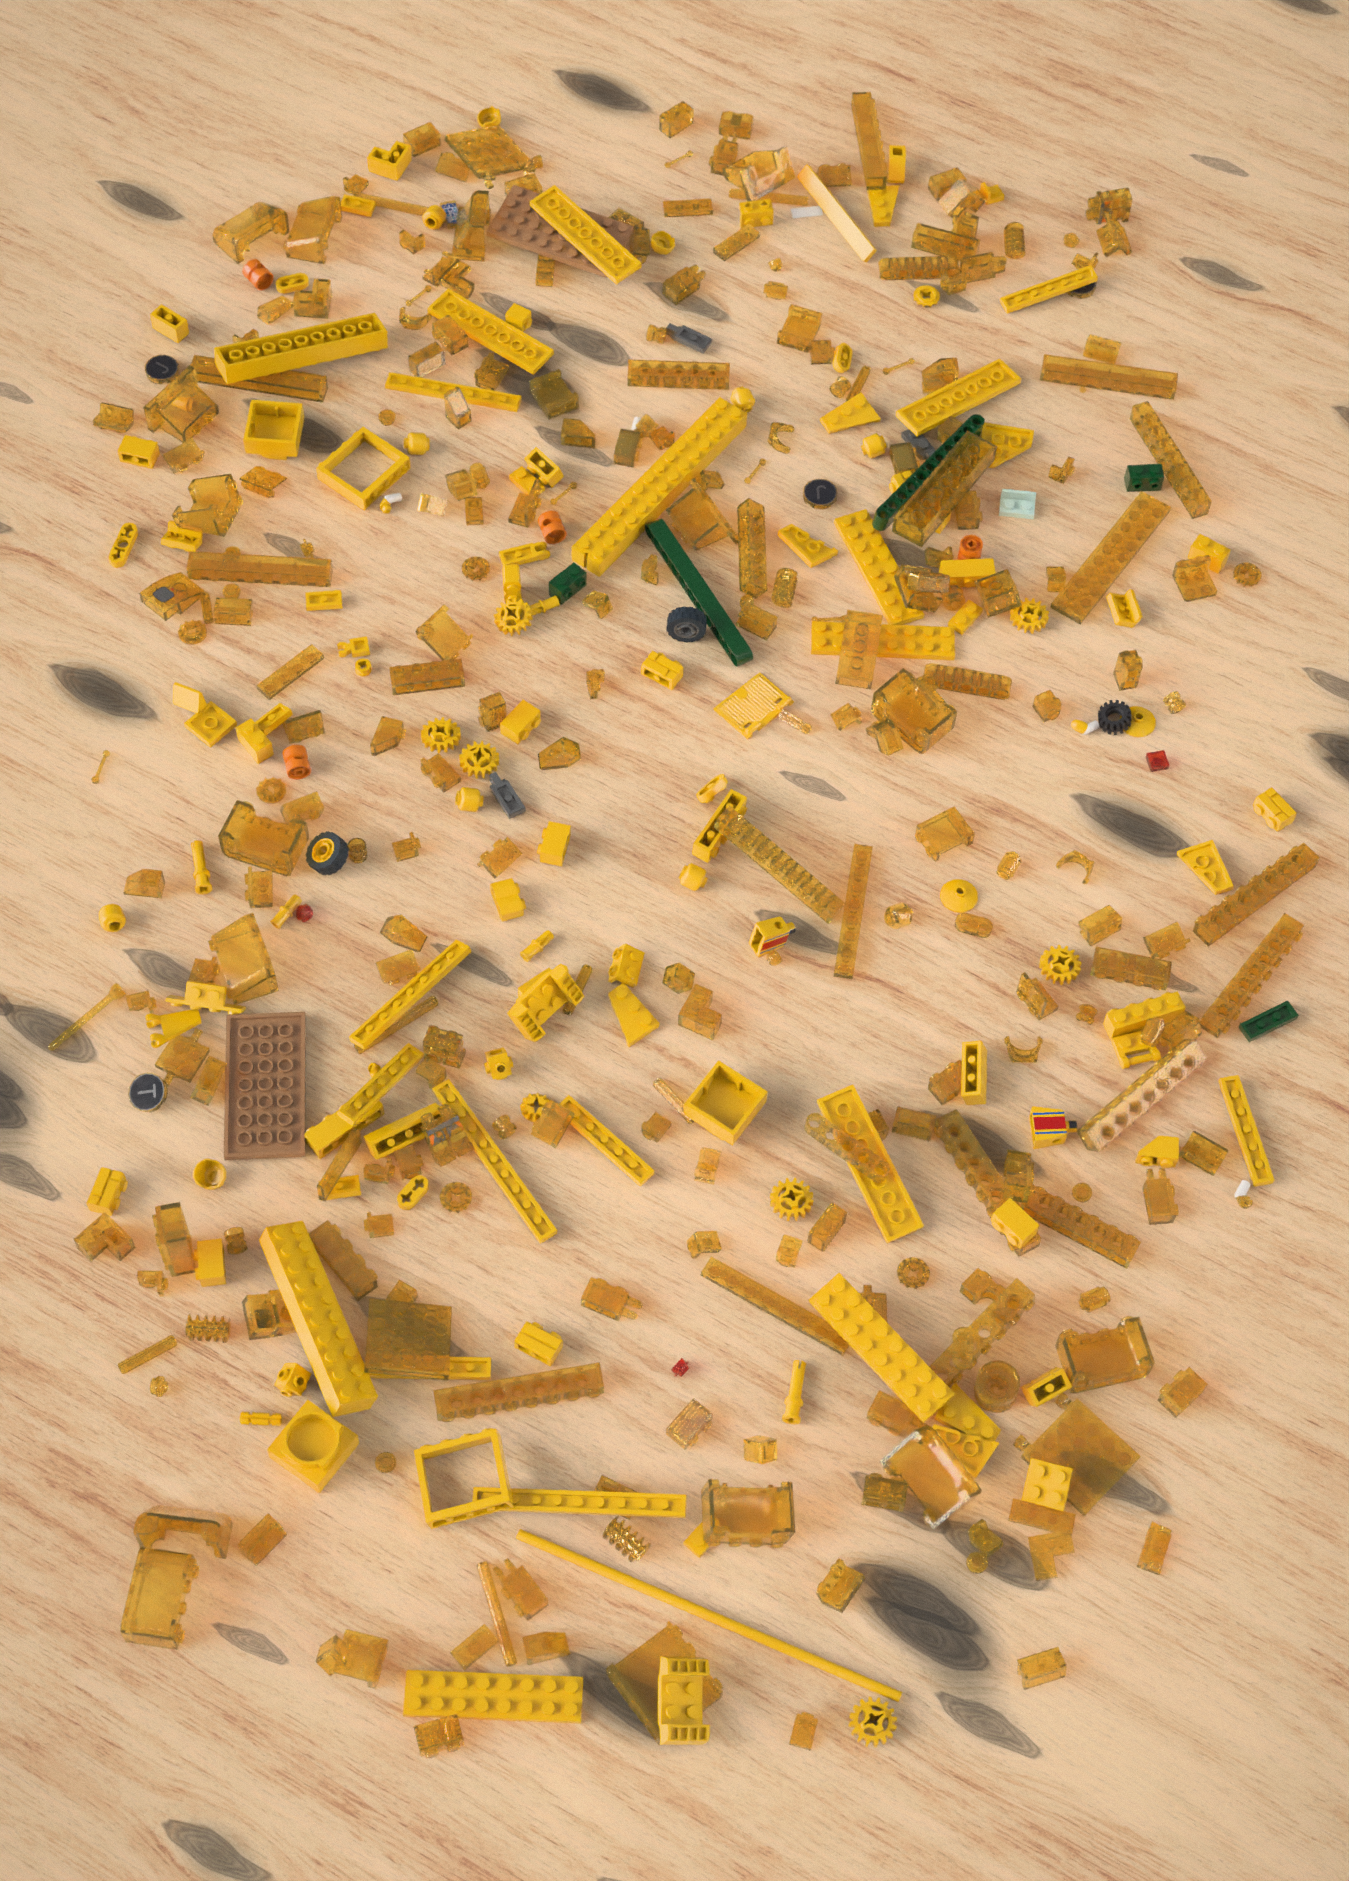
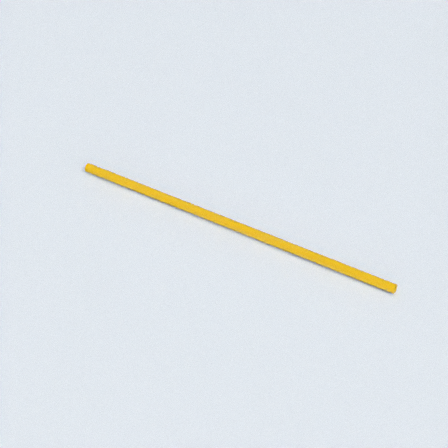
M520 1529L518 1531L516 1539L899 1703L902 1692L525 1530Z

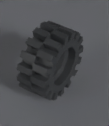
M1109 700V704L1105 702L1104 707L1101 705L1100 711L1098 710L1100 728L1104 732L1108 731L1110 735L1111 732L1117 735L1118 731L1122 734L1123 729L1127 731L1128 726L1130 727L1132 722L1131 709H1129L1128 704L1125 705L1123 701L1119 703V700L1113 703V700ZM1120 714L1122 718L1117 721H1111L1108 719V716Z

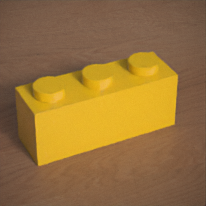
M993 558L941 561L939 568L941 588L994 586L996 571Z
M982 1040L962 1042L961 1096L966 1105L986 1104L987 1049Z

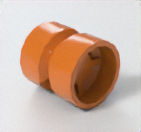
M258 259L248 261L243 267V275L258 290H265L272 284L273 274Z
M547 511L539 516L538 524L546 543L557 544L566 538L567 533L558 512Z
M976 535L964 536L960 542L958 560L980 559L983 548L981 538Z
M291 745L285 748L283 757L288 777L299 780L310 775L311 768L306 748L303 745Z

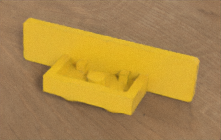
M190 980L186 983L185 997L169 995L165 1000L166 1002H171L172 1006L180 1007L185 1004L190 1005L191 1009H202L204 1007L209 1008L211 1012H221V1010L228 1011L230 1015L246 1011V1006L225 1003L227 986Z

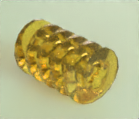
M1019 222L1009 223L1003 231L1005 255L1013 260L1021 259L1026 253L1024 226Z
M781 568L777 571L771 600L778 607L789 608L793 604L796 584L798 582L795 570Z
M188 1314L185 1328L186 1337L188 1336L190 1341H193L195 1337H197L198 1341H202L205 1336L207 1342H210L212 1337L215 1342H219L222 1338L223 1343H227L230 1337L231 1319L229 1318L228 1322H225V1318L222 1316L220 1321L217 1322L216 1316H213L212 1320L209 1321L208 1315H205L203 1321H201L200 1316L196 1315L195 1320H192L191 1314Z
M617 1516L608 1524L602 1536L604 1539H609L610 1545L616 1544L615 1549L617 1551L622 1550L623 1556L629 1555V1562L635 1560L637 1562L648 1551L651 1543L643 1545L645 1538L641 1537L637 1540L638 1531L631 1534L632 1526L624 1528L623 1526L626 1521L622 1520L618 1523L619 1516Z

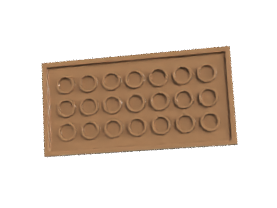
M516 185L512 186L488 227L486 236L607 278L598 267L530 207V201L540 195L539 193ZM582 209L625 247L633 232V226Z
M282 1012L227 1015L224 1160L305 1157L306 1013Z

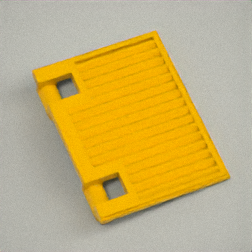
M759 672L714 707L713 710L745 738L749 739L756 729L758 731L780 715L785 706L788 705L790 707L794 701Z

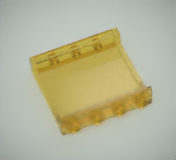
M670 1621L667 1622L664 1629L615 1665L612 1663L606 1668L607 1677L658 1745H660V1728L658 1725L660 1657H696V1650L690 1642L686 1643L681 1637L683 1633L676 1624L673 1626ZM711 1675L702 1676L703 1711L722 1698L723 1685L716 1677L713 1679Z

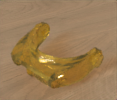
M405 307L400 308L399 322L405 329H422L432 319L431 313L422 317H413L405 314Z
M772 422L767 442L776 451L785 454L789 453L790 448L780 442L777 433L793 432L794 426Z
M1074 850L1057 862V869H1060L1063 864L1068 862L1080 864L1087 873L1082 884H1088L1090 881L1089 877L1094 867V861L1087 859L1080 852Z
M1009 1036L1004 1037V1044L1007 1045L1008 1055L1012 1062L1037 1063L1039 1050L1043 1042L1041 1036H1037V1046L1030 1050L1018 1049L1011 1044Z

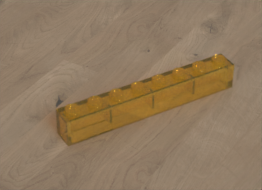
M852 92L851 109L866 190L886 189V183L889 182V173L887 172V162H884L885 151H882L883 141L880 140L881 130H878L879 120L876 119L877 109H874L875 99L872 98L871 92Z
M1047 354L1043 356L1040 381L1174 400L1178 373Z
M194 355L189 368L191 382L321 403L324 402L328 389L327 376L293 370L227 384L215 365V358Z
M189 551L186 568L188 578L193 580L331 587L333 573L331 559Z

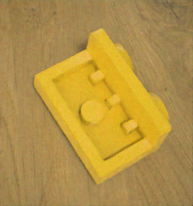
M771 199L739 203L741 229L773 225L774 209Z
M170 520L168 522V531L161 538V545H166L169 548L184 549L187 552H195L202 544L203 528Z
M1129 589L1125 595L1110 592L1106 596L1116 625L1133 628L1142 619L1143 616L1133 589Z
M626 943L616 948L612 955V958H614L613 963L608 971V982L613 983L618 980L632 988L637 986L645 953Z

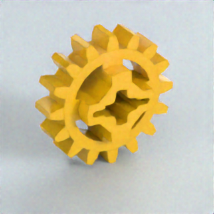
M516 598L513 599V602L507 599L506 604L501 602L502 607L496 608L497 613L494 614L496 619L494 622L499 631H503L504 635L510 632L511 636L514 635V632L520 635L521 630L526 632V626H531L530 620H533V612L527 602L524 603L523 599L517 602Z
M1025 598L1024 602L1019 599L1018 604L1014 603L1013 608H1011L1010 621H1013V626H1018V631L1024 629V633H1027L1029 630L1033 634L1034 630L1040 632L1041 628H1045L1049 619V611L1046 610V605L1041 606V601L1036 603L1035 598L1031 601Z
M444 717L441 720L434 718V722L428 720V725H423V730H421L422 743H425V748L430 747L431 752L436 749L438 753L441 750L447 753L448 748L454 750V745H459V740H461L460 727H457L456 722L451 723V719L445 721Z
M474 741L473 746L467 744V749L462 748V754H459L460 767H462L463 773L468 772V777L475 775V779H478L479 775H481L484 779L485 774L490 775L492 770L497 771L499 753L496 752V747L491 748L490 743L484 745L483 741L480 744Z
M1058 945L1057 949L1050 946V950L1045 949L1044 954L1040 958L1039 968L1042 969L1041 975L1046 974V980L1053 979V984L1056 981H1059L1060 985H1063L1064 981L1070 984L1071 979L1076 980L1077 975L1080 974L1082 964L1081 961H1078L1080 956H1074L1075 950L1068 951V946H1065L1064 949L1060 945Z
M786 1178L785 1183L778 1181V1187L773 1186V1193H770V1206L774 1207V1213L780 1212L779 1218L787 1216V1221H790V1218L794 1217L795 1221H798L799 1215L805 1218V1212H811L810 1206H813L814 1202L812 1199L813 1192H809V1185L803 1186V1180L797 1183L796 1178L793 1179V1182Z
M869 1696L866 1703L863 1699H860V1707L854 1705V1712H850L849 1718L853 1719L848 1724L849 1727H854L851 1733L852 1736L858 1734L857 1742L865 1740L866 1747H868L870 1742H873L876 1748L879 1741L885 1745L887 1742L886 1737L888 1739L893 1737L890 1731H896L897 1726L892 1724L897 1721V1717L891 1716L894 1713V1708L888 1710L889 1702L886 1701L884 1704H881L880 1697L877 1698L876 1702H873L871 1696ZM862 1712L864 1720L859 1724L858 1717ZM870 1718L872 1721L878 1720L876 1726L873 1723H868ZM887 1720V1729L883 1731L882 1723Z

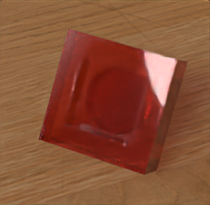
M1164 750L1146 753L1150 772L1169 768V762Z

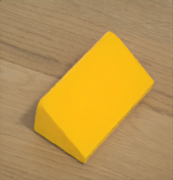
M174 683L173 703L195 713H200L207 706L200 691L180 683Z

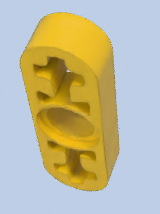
M134 523L122 525L109 553L110 564L115 568L125 565L138 537L137 526ZM121 543H128L124 548L119 547Z

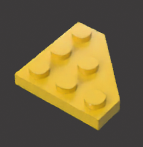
M985 422L982 428L976 466L995 468L1032 447L1034 430Z

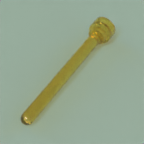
M117 983L112 985L110 991H108L109 994L48 1045V1049L50 1051L55 1050L109 1003L123 998L126 995L123 988Z

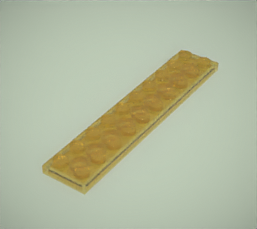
M1141 491L1054 599L1050 608L1081 625L1169 514L1171 507Z

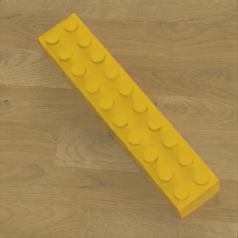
M374 312L215 347V365L227 384L236 383L242 380H250L260 376L299 369L367 352L379 351L388 348V334L386 328Z
M304 1221L266 1227L259 1242L332 1417L370 1409L378 1397Z

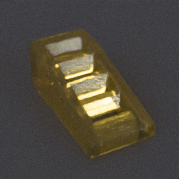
M282 295L258 306L257 317L269 325L291 309L294 303Z

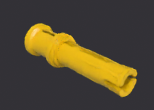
M195 840L194 843H191L195 866L193 878L196 880L195 891L197 894L204 895L212 891V885L209 882L210 872L206 868L203 842Z
M799 1360L793 1361L789 1396L784 1401L786 1410L782 1416V1421L787 1424L795 1425L801 1422L799 1417L800 1408L803 1406L801 1394L807 1365L802 1360L800 1369L798 1368Z

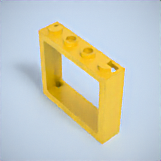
M362 427L354 432L347 441H344L326 460L319 463L316 470L320 481L365 511L408 472L411 466L410 457L365 427ZM365 441L395 461V463L361 493L331 473V471Z
M486 1428L477 1434H464L461 1438L454 1440L445 1439L435 1445L426 1444L421 1446L420 1449L414 1450L425 1520L431 1529L514 1507L501 1435L496 1428ZM492 1442L502 1494L433 1512L424 1460Z

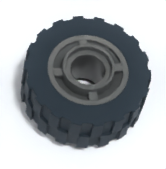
M683 606L675 610L673 609L668 614L667 632L674 640L685 643L700 640L706 634V615L699 609Z

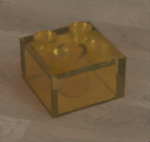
M1008 569L974 581L978 597L988 618L1022 606L1018 589Z

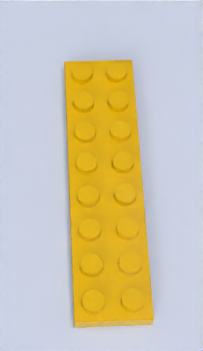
M552 186L530 201V207L616 285L642 268V263L557 186Z
M447 289L427 308L430 315L533 375L554 355L552 348L450 289Z
M999 358L897 410L896 417L918 437L1019 385L1021 378Z
M867 509L835 518L834 524L888 623L904 625L923 619V610L880 532L873 528V520Z
M812 621L811 654L954 661L955 628Z
M852 1084L817 1099V1104L886 1243L888 1244L922 1229L924 1224L854 1085Z
M840 1273L834 1276L809 1299V1303L923 1423L954 1396L955 1393Z
M406 1670L403 1717L581 1724L583 1677Z

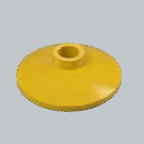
M1129 707L1131 709L1132 722L1131 726H1128V730L1125 731L1123 729V731L1133 737H1145L1151 734L1156 725L1154 715L1144 707Z
M954 879L943 885L940 899L942 904L950 911L964 913L974 908L978 900V893L970 882Z

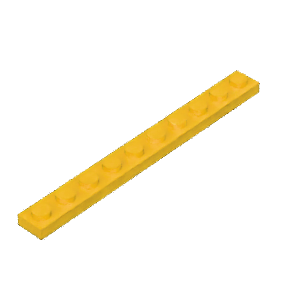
M450 1079L432 1088V1092L453 1120L455 1116H458L466 1135L465 1139L538 1242L541 1244L556 1235L557 1229Z
M474 1487L472 1502L502 1494L501 1488ZM511 1488L514 1507L502 1510L510 1512L686 1518L687 1495Z

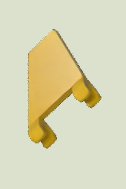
M198 1009L164 1015L147 1014L145 1016L146 1021L152 1020L146 1023L148 1028H154L160 1023L162 1026L163 1035L158 1033L150 1035L153 1048L162 1046L164 1043L202 1023Z

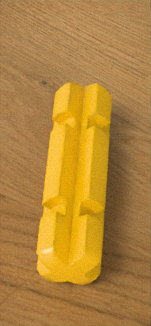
M241 1412L240 1414L241 1424H272V1426H280L282 1422L280 1413H272L270 1415V1413L252 1412V1414L250 1412Z

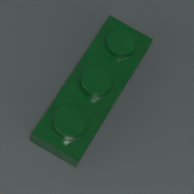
M1287 1000L1240 1023L1238 1028L1248 1042H1251L1296 1020L1299 1015Z

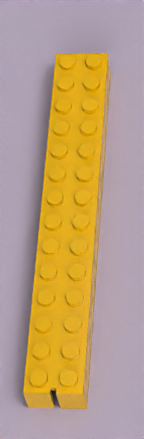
M719 397L571 547L572 560L585 567L586 555H588L587 570L600 577L645 531V525L655 521L746 428L747 413Z

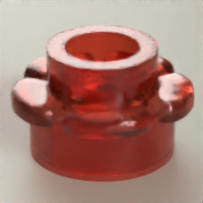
M304 904L297 907L296 918L305 923L312 918L313 910L310 905Z
M681 1358L673 1366L671 1371L675 1374L674 1377L677 1375L682 1377L687 1372L689 1361L686 1362Z

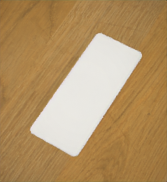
M820 206L791 209L793 218L823 215Z

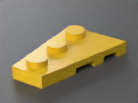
M899 185L868 187L867 193L874 227L890 226Z
M862 392L820 418V422L829 434L855 426H864L867 423H877L881 420Z
M793 524L778 530L777 535L810 568L823 563L838 553V550L834 547L830 549L824 545L825 542L820 539L816 541L810 537L809 533Z
M1213 839L1177 851L1180 859L1215 895L1233 890L1234 885Z
M624 983L608 993V998L619 1020L628 1047H631L659 1027L660 1023Z
M954 1382L951 1390L955 1394L939 1409L935 1420L961 1433L978 1436L989 1441H996L1001 1429Z
M936 1424L933 1425L923 1440V1444L975 1479L999 1445V1442L985 1440L978 1436H971Z

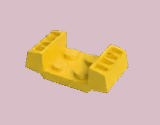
M559 964L552 971L543 974L517 998L516 1004L507 1014L525 1039L536 1042L546 1034L541 1025L567 1001L577 1006L585 996L565 967Z
M660 1657L658 1725L660 1728L661 1745H703L709 1741L710 1724H703L702 1676H710L708 1659L703 1657Z

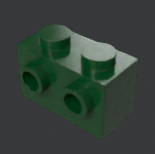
M1162 464L1127 465L1124 477L1126 491H1161L1164 473Z
M573 562L548 582L549 595L551 597L556 595L560 605H562L587 585V572Z

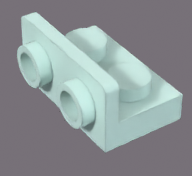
M1002 489L999 516L1034 519L1036 492Z

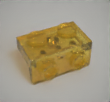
M101 402L100 413L93 419V426L104 430H115L117 433H126L133 426L134 410Z
M192 438L163 454L162 457L175 474L186 471L189 468L188 466L193 463L194 465L200 463L205 452L199 449Z
M252 866L248 867V873H245V885H248V890H245V901H249L250 908L273 907L272 870L253 872Z
M1174 922L1142 937L1151 958L1159 957V959L1169 956V952L1174 949L1177 952L1186 948L1185 944L1191 942L1190 938L1185 939L1178 922Z
M412 949L375 963L383 985L388 983L389 986L399 983V979L406 976L407 979L413 978L421 970Z
M1193 1131L1180 1151L1179 1157L1202 1169L1205 1173L1214 1176L1225 1159L1228 1149Z
M838 1558L835 1564L830 1567L825 1579L819 1583L816 1595L822 1604L843 1613L866 1578L864 1574L846 1566L844 1561Z

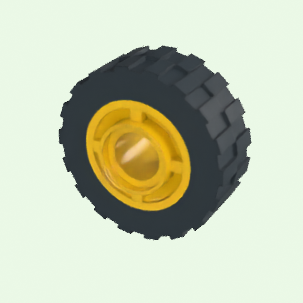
M322 832L320 835L315 836L307 847L306 862L318 873L325 876L332 875L346 863L349 855L348 844L334 832Z

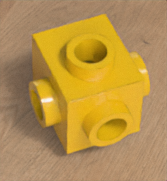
M504 1047L485 1052L487 1062L484 1063L486 1074H490L492 1079L503 1080L508 1075H512L513 1061L511 1056L507 1055Z
M285 1363L277 1375L274 1386L279 1388L280 1393L286 1397L301 1396L307 1388V1383L312 1373L298 1363Z

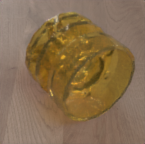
M998 1360L984 1364L978 1371L974 1386V1396L978 1405L992 1413H1002L1009 1410L1014 1405L1019 1392L1020 1376L1016 1369L1007 1362ZM994 1387H998V1393L994 1392Z

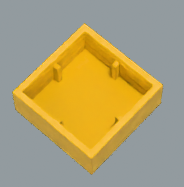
M251 400L243 438L245 453L260 454L265 458L287 460L288 456L297 457L304 423L303 403Z
M718 1060L684 1103V1115L733 1146L765 1105L768 1091Z
M307 1400L267 1448V1451L272 1460L320 1493L360 1443L356 1433Z

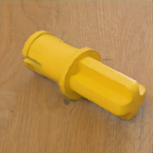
M555 595L543 601L538 600V603L529 607L533 612L532 616L542 612L544 614L547 610L560 606V603Z
M296 894L292 895L287 903L280 907V911L270 923L275 928L280 929L284 922L293 916L292 913L302 902L301 898Z
M549 930L545 931L536 940L533 939L531 944L520 952V956L526 962L530 961L533 956L538 952H542L543 948L554 939L552 932Z

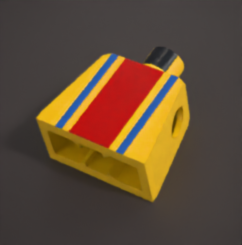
M780 916L756 922L749 941L756 956L759 958L783 947L788 936L796 932L793 922L785 923Z
M1035 1106L1031 1108L1029 1118L1033 1149L1065 1143L1067 1133L1077 1132L1076 1120L1065 1121L1063 1110Z

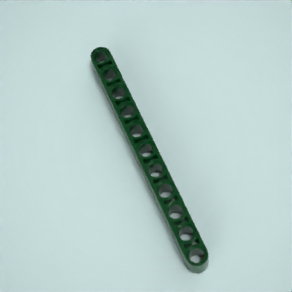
M971 415L876 510L872 522L873 528L878 531L886 530L980 436L985 423V419L981 415Z
M660 518L646 524L645 531L694 606L706 615L708 627L733 664L737 667L753 660L752 650L665 521Z

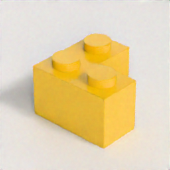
M396 141L389 151L374 146L367 156L369 172L398 181L412 161L411 145Z

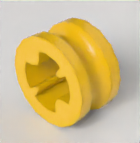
M362 658L356 661L355 671L357 675L364 677L371 673V662L368 659Z

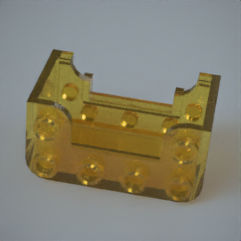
M903 668L873 693L871 712L877 720L916 752L924 754L954 728L957 711L952 705L943 704L939 708L936 704L931 703L924 694L915 690V676Z
M237 800L218 838L221 851L228 858L276 874L290 876L309 840L307 822L300 818L291 819L289 825L278 823L267 817L256 816V811L250 802Z
M1124 1317L1120 1320L1121 1322L1117 1325L1116 1329L1109 1330V1328H1104L1093 1334L1085 1332L1079 1335L1073 1329L1064 1330L1059 1334L1055 1347L1061 1366L1072 1385V1388L1069 1389L1070 1393H1080L1134 1381L1150 1374L1155 1361L1140 1317Z
M708 1479L701 1489L703 1541L708 1543V1546L729 1544L730 1547H739L742 1544H747L753 1548L763 1545L781 1548L795 1534L792 1482H781V1487L774 1488L773 1485H768L767 1488L727 1487V1483H723L720 1486L719 1479Z
M140 1547L120 1627V1632L125 1642L178 1650L179 1643H183L185 1630H182V1624H180L181 1615H185L187 1608L185 1597L186 1594H190L192 1582L198 1578L200 1569L197 1565V1559L194 1558L193 1554Z

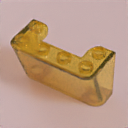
M232 474L193 479L188 486L193 505L189 511L185 512L182 511L181 506L176 507L172 514L176 526L179 529L224 537L243 505V499L238 493L236 481L233 480Z

